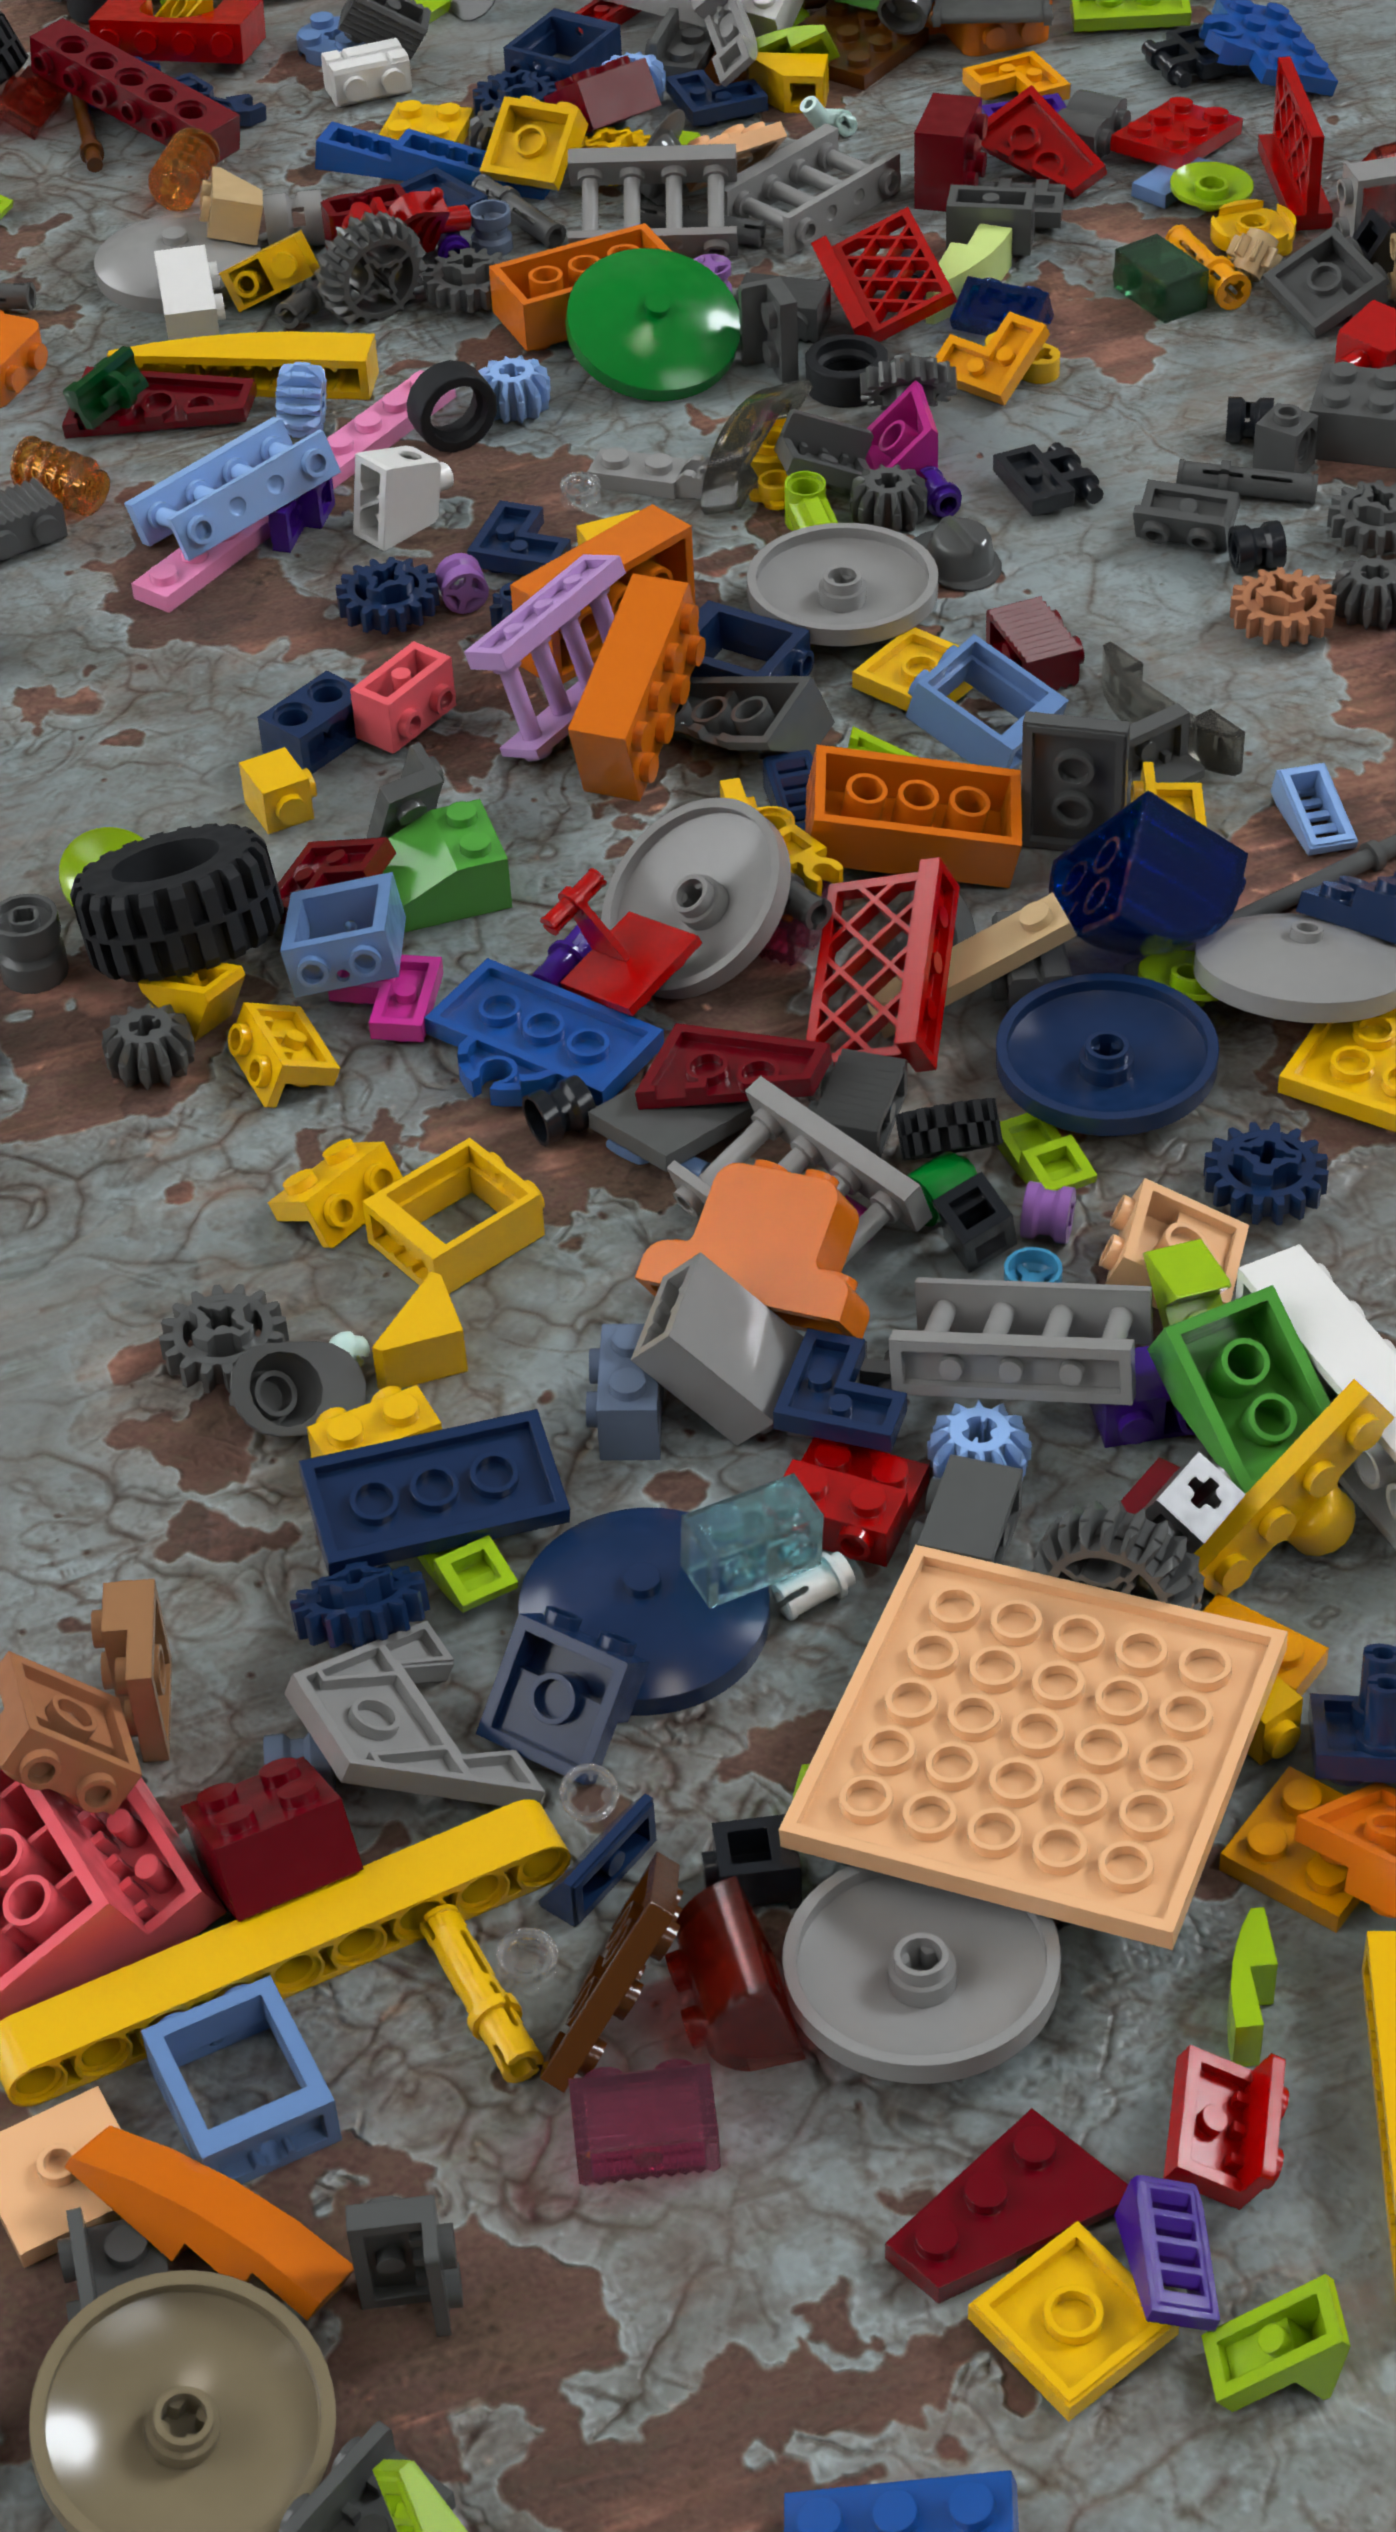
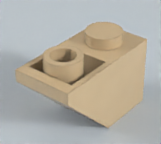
M212 166L210 181L202 180L200 193V221L207 222V238L257 246L263 210V190L220 167Z

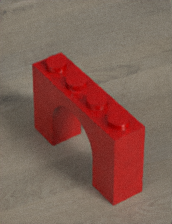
M108 0L89 19L90 33L132 56L143 58L144 61L244 64L266 38L263 0H223L211 12L180 18L153 16L152 0Z

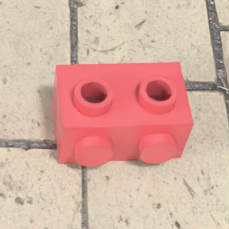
M413 641L351 688L356 738L395 754L456 706V692L452 657Z

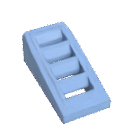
M1325 763L1276 771L1270 790L1278 810L1308 856L1357 847L1358 839ZM1312 796V799L1300 800L1301 797ZM1316 808H1319V809L1321 810V811H1314V812H1308V813H1306V811H1305V810L1316 809ZM1324 820L1328 822V824L1311 826L1312 822ZM1327 833H1335V834H1336V835H1334V836H1327V837H1321V838H1317V837H1316V835L1327 834Z

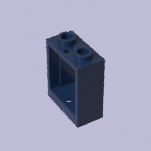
M554 8L503 47L505 71L509 74L516 73L519 69L530 72L537 71L539 78L548 75L551 82H558L586 69L602 66V63L610 60L611 56H622L620 24ZM559 53L572 58L567 61L552 56Z
M707 600L699 609L698 629L700 636L705 638L706 648L702 664L699 667L694 666L690 677L810 675L814 664V653L810 651L809 629ZM722 649L766 661V663L757 672L714 658Z

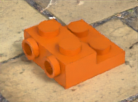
M1375 1782L1298 1815L1294 1840L1319 1852L1320 1857L1328 1863L1347 1866L1344 1892L1369 1904L1375 1913L1384 1917L1396 1918V1789L1385 1783Z

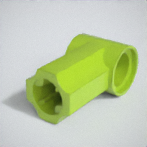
M798 471L786 478L784 482L785 525L788 529L795 531L814 525L838 523L827 500L826 480L822 475L812 471Z

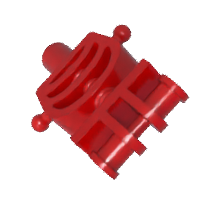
M435 187L431 191L406 193L399 197L388 210H386L381 197H374L370 206L363 202H355L350 207V214L344 218L342 228L346 229L348 227L349 216L361 220L364 211L374 215L381 211L389 214L391 217H398L404 221L407 227L416 232L417 237L420 239L419 243L423 246L425 252L428 253L435 250L441 234L469 230L472 220L470 210L466 205L447 207L443 199V190Z

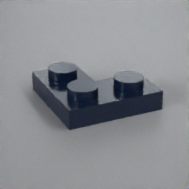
M703 69L665 77L666 92L678 108L683 110L685 117L693 127H710L718 121L732 118L747 119L755 113L768 111V95L754 78L730 83L727 87H724L723 85L716 86Z
M500 500L468 548L467 554L472 555L478 560L481 569H487L493 573L506 572L526 576L570 551L571 539L537 534L544 524L543 507Z
M807 1328L774 1408L773 1429L891 1453L907 1412V1393L855 1383L866 1356L865 1339Z

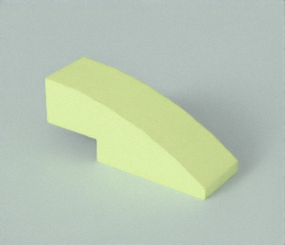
M979 224L968 244L950 243L938 264L958 302L926 318L927 324H936L972 306L990 293L1002 281L1012 267L1013 228ZM927 292L926 300L941 292Z

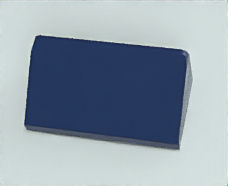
M645 1793L622 1811L539 1899V1905L573 1927L580 1924L657 1841L653 1798Z

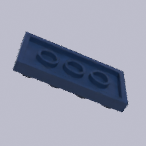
M538 1409L299 1461V1474L329 1576L345 1569L346 1564L367 1561L368 1566L374 1567L462 1547L487 1535H490L493 1540L570 1522L571 1509Z

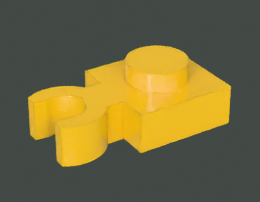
M794 823L778 830L789 852L791 872L802 878L806 888L821 897L822 880L829 881L832 884L843 882V866L837 860L827 858L826 846Z

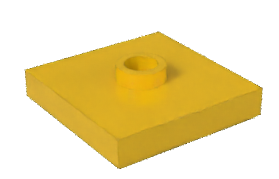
M1078 2221L968 2304V2319L1068 2422L1179 2334V2326L1146 2321L1133 2275Z

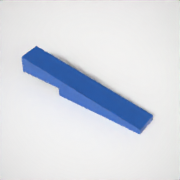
M331 122L316 140L315 169L406 181L437 167L471 186L473 180L481 174L480 168L486 151L408 128L399 140ZM496 181L502 186L513 187L524 198L544 200L551 191L544 188Z

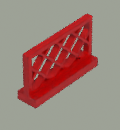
M1290 56L1278 57L1273 134L1258 135L1257 150L1278 203L1291 210L1296 217V231L1328 229L1332 227L1333 212L1321 186L1325 136Z
M908 207L831 246L826 235L811 242L819 262L856 335L867 336L881 342L958 302ZM904 227L899 236H889L892 232ZM862 248H865L861 256H848ZM880 249H890L886 256H876ZM905 249H915L910 257H900ZM866 269H876L871 277H862ZM891 270H901L896 278H886ZM916 270H926L922 278H911ZM877 290L887 291L882 299L873 298ZM902 291H912L908 299H897ZM927 292H941L927 300H922ZM888 312H898L896 316L881 323Z
M940 857L920 860L918 872L829 884L827 900L832 904L833 911L829 922L822 928L806 1040L825 1043L839 1029L850 1038L835 1053H831L832 1062L830 1065L835 1066L838 1056L841 1055V1050L844 1048L906 1059L915 1072L937 1069L960 891L959 884ZM914 891L913 901L899 914H894L887 907L901 892ZM865 898L868 903L846 922L841 917L843 901ZM881 912L890 922L868 941L859 931ZM902 931L908 936L907 946L890 961L880 951ZM853 938L862 948L840 967L835 963L836 953ZM875 957L884 967L862 987L852 977ZM894 977H897L902 982L901 991L888 1004L882 1006L874 996ZM847 983L856 993L833 1013L828 1008L829 998ZM869 1003L878 1013L855 1033L845 1023L865 1004ZM888 1023L896 1028L894 1046L871 1048L867 1044Z

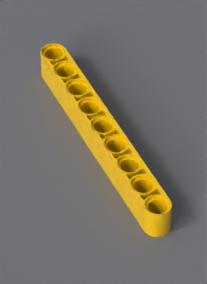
M523 1799L503 1806L363 1866L364 1870L242 1921L234 1920L9 2015L0 2021L1 2083L9 2100L14 2105L32 2107L47 2102L146 2059L147 2054L141 2030L157 2024L167 2015L175 2012H185L222 1996L235 1986L251 1984L271 1975L282 1999L288 1998L424 1939L425 1937L422 1935L419 1925L420 1922H426L424 1915L434 1907L442 1904L455 1905L460 1910L464 1921L551 1884L564 1874L570 1865V1852L539 1802L533 1799Z

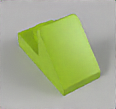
M1202 1239L1143 1253L1163 1329L1223 1305L1220 1293L1232 1287L1230 1279Z
M1327 2274L1315 2278L1218 2326L1215 2332L1208 2331L1201 2335L1216 2403L1231 2412H1235L1295 2382L1322 2400L1329 2399L1333 2394L1351 2347L1335 2282Z

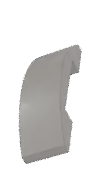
M690 0L694 12L705 21L716 51L712 62L720 83L727 87L757 59V41L748 15L740 0Z

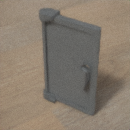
M935 0L931 17L933 27H941V24L1044 22V26H1052L1054 19L1052 5H1050L1049 0Z

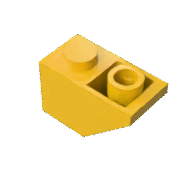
M758 52L757 59L749 66V79L754 78L768 95V104L784 113H802L800 110L801 102L806 97L812 95L825 108L829 92L828 54Z
M299 230L223 270L219 275L238 312H241L313 276L320 266L302 230Z

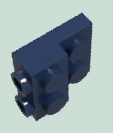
M1396 871L1393 876H1379L1376 881L1370 883L1349 876H1340L1339 881H1323L1322 885L1301 892L1296 912L1396 944Z
M546 1606L544 1614L521 1613L517 1617L476 1734L508 1750H517L521 1756L583 1785L595 1784L617 1723L629 1721L650 1662L634 1655L637 1643L625 1636L602 1630L599 1637L596 1638L579 1630L583 1619L567 1610Z

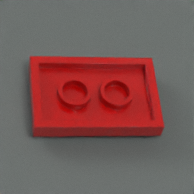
M1172 97L1169 101L1150 110L1147 114L1111 135L1110 151L1177 170L1184 165L1190 164L1197 157L1203 158L1239 136L1242 132L1243 118L1230 115L1229 111L1222 107L1205 108L1193 104V101L1189 98Z

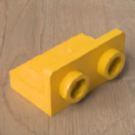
M243 1002L238 1019L231 1026L228 1033V1048L264 1107H277L285 1084L297 1087H309L310 1085L334 1086L341 1068L301 1006Z

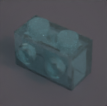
M794 1473L681 1515V1567L709 1609L821 1565L824 1515Z

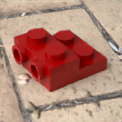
M813 1437L802 1460L792 1459L770 1500L771 1535L785 1538L796 1544H806L831 1552L838 1551L852 1560L866 1561L887 1567L929 1483V1465L870 1448Z

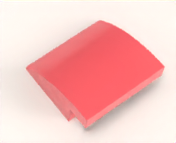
M0 1769V2021L9 2015L187 1941L227 1912L142 1777L112 1815L107 1812H87L81 1807L66 1801L58 1792L48 1788L44 1790L28 1788L25 1784L10 1778Z

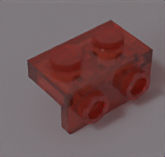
M28 65L19 77L14 75L7 81L2 94H0V126L5 121L35 140L64 104L69 92L31 71V66Z

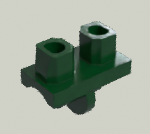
M122 346L111 356L104 357L95 364L94 369L78 382L74 381L63 390V395L71 411L79 414L85 428L94 430L120 408L128 409L137 402V395L147 388L149 384L136 366L131 347Z

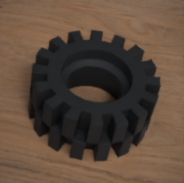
M996 1098L972 1099L964 1102L958 1101L950 1104L934 1105L933 1107L902 1112L895 1116L902 1160L933 1158L945 1151L953 1153L969 1152L1003 1144Z

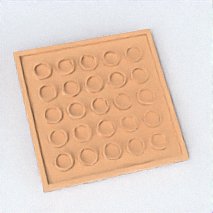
M915 1545L779 1828L780 1847L1173 1950L1286 1653L1288 1631Z

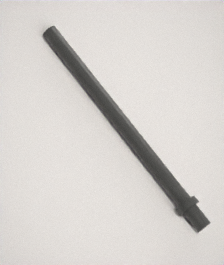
M1396 834L1379 842L1369 840L1360 845L1357 853L1125 964L1124 973L1126 975L1138 976L1140 962L1145 957L1158 952L1172 950L1195 951L1199 937L1209 928L1222 922L1250 915L1283 912L1299 903L1302 891L1320 886L1323 881H1339L1340 876L1355 877L1369 869L1377 872L1385 868L1387 861L1396 857Z

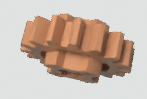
M1278 567L1276 571L1271 572L1261 569L1258 570V578L1255 579L1245 575L1242 578V585H1234L1230 601V618L1234 619L1235 629H1246V638L1248 639L1256 636L1263 637V644L1265 645L1270 644L1273 639L1280 640L1283 647H1288L1291 642L1296 641L1304 645L1308 644L1309 635L1322 638L1324 636V628L1332 629L1337 597L1331 594L1332 586L1330 584L1319 585L1320 576H1303L1302 569H1297L1293 574H1286L1283 567Z

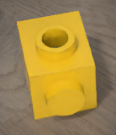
M285 747L239 762L245 804L268 835L315 819L312 798L317 796V788L314 778L308 768L301 769Z

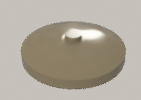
M196 2270L168 2271L139 2277L116 2286L85 2306L69 2321L48 2350L35 2381L30 2405L29 2445L35 2477L49 2508L67 2532H278L281 2520L289 2506L302 2494L309 2493L311 2495L324 2480L327 2473L336 2429V2400L333 2382L323 2354L308 2329L283 2303L258 2287L231 2276Z

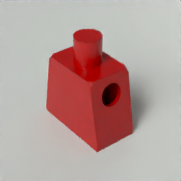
M1372 300L1340 328L1337 334L1335 363L1349 362L1358 367L1376 369L1395 365L1396 309L1376 300Z

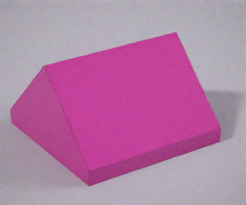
M915 380L867 428L872 432L874 439L865 460L872 470H877L880 464L886 468H892L899 464L902 470L914 469L916 474L924 478L926 482L927 479L920 470L926 466L938 468V431L922 384Z

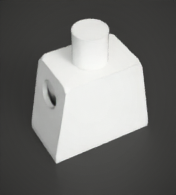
M412 446L356 453L353 534L386 551L435 523L439 517L440 492L450 489L454 483L451 468L446 463L439 462L432 456Z

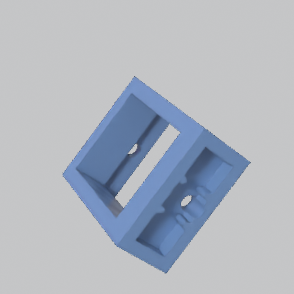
M973 634L959 647L955 645L950 646L942 655L938 665L930 672L924 669L916 676L908 691L912 699L905 717L971 764L1017 769L1022 765V737L1025 712L1063 715L1069 700ZM965 681L1019 720L1000 735L949 699L947 695Z
M393 872L291 892L280 952L295 998L399 977L406 915ZM340 970H346L347 972H349L350 975L346 978H342L337 974V972Z
M271 1975L251 1984L235 1986L218 1998L185 2012H175L167 2015L157 2024L141 2030L150 2070L192 2159L236 2180L240 2184H244L342 2140L335 2100ZM270 2028L301 2089L208 2129L178 2067Z

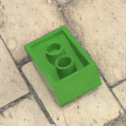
M480 799L455 802L449 806L432 809L388 838L396 851V855L385 868L383 874L393 872L406 915L404 933L513 908L508 858Z
M1274 1285L1163 1329L1147 1348L1174 1406L1216 1464L1228 1473L1232 1482L1245 1494L1331 1404Z

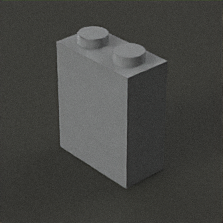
M700 1252L662 1278L631 1361L738 1446L758 1433L764 1435L773 1429L774 1408L804 1337Z

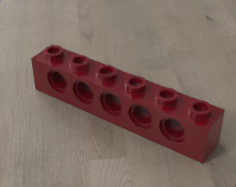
M61 18L30 36L32 72L206 169L240 150V114L72 22Z

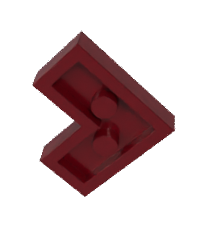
M388 837L308 842L277 884L284 906V914L280 924H285L291 892L383 874L385 868L396 855V851Z

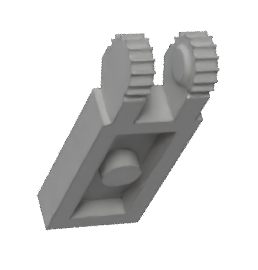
M613 447L609 449L601 448L587 471L589 488L669 499L677 497L703 500L712 491V482L715 483L719 478L721 469L719 468L720 464L717 463V460H713V457L709 458L707 456L705 458L703 455L694 454L687 460L670 457L664 453L645 454Z

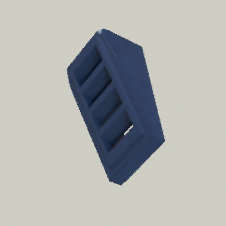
M810 750L767 756L763 760V788L770 805L783 807L791 811L795 816V822L806 820V787L813 761ZM805 822L796 824L805 831Z

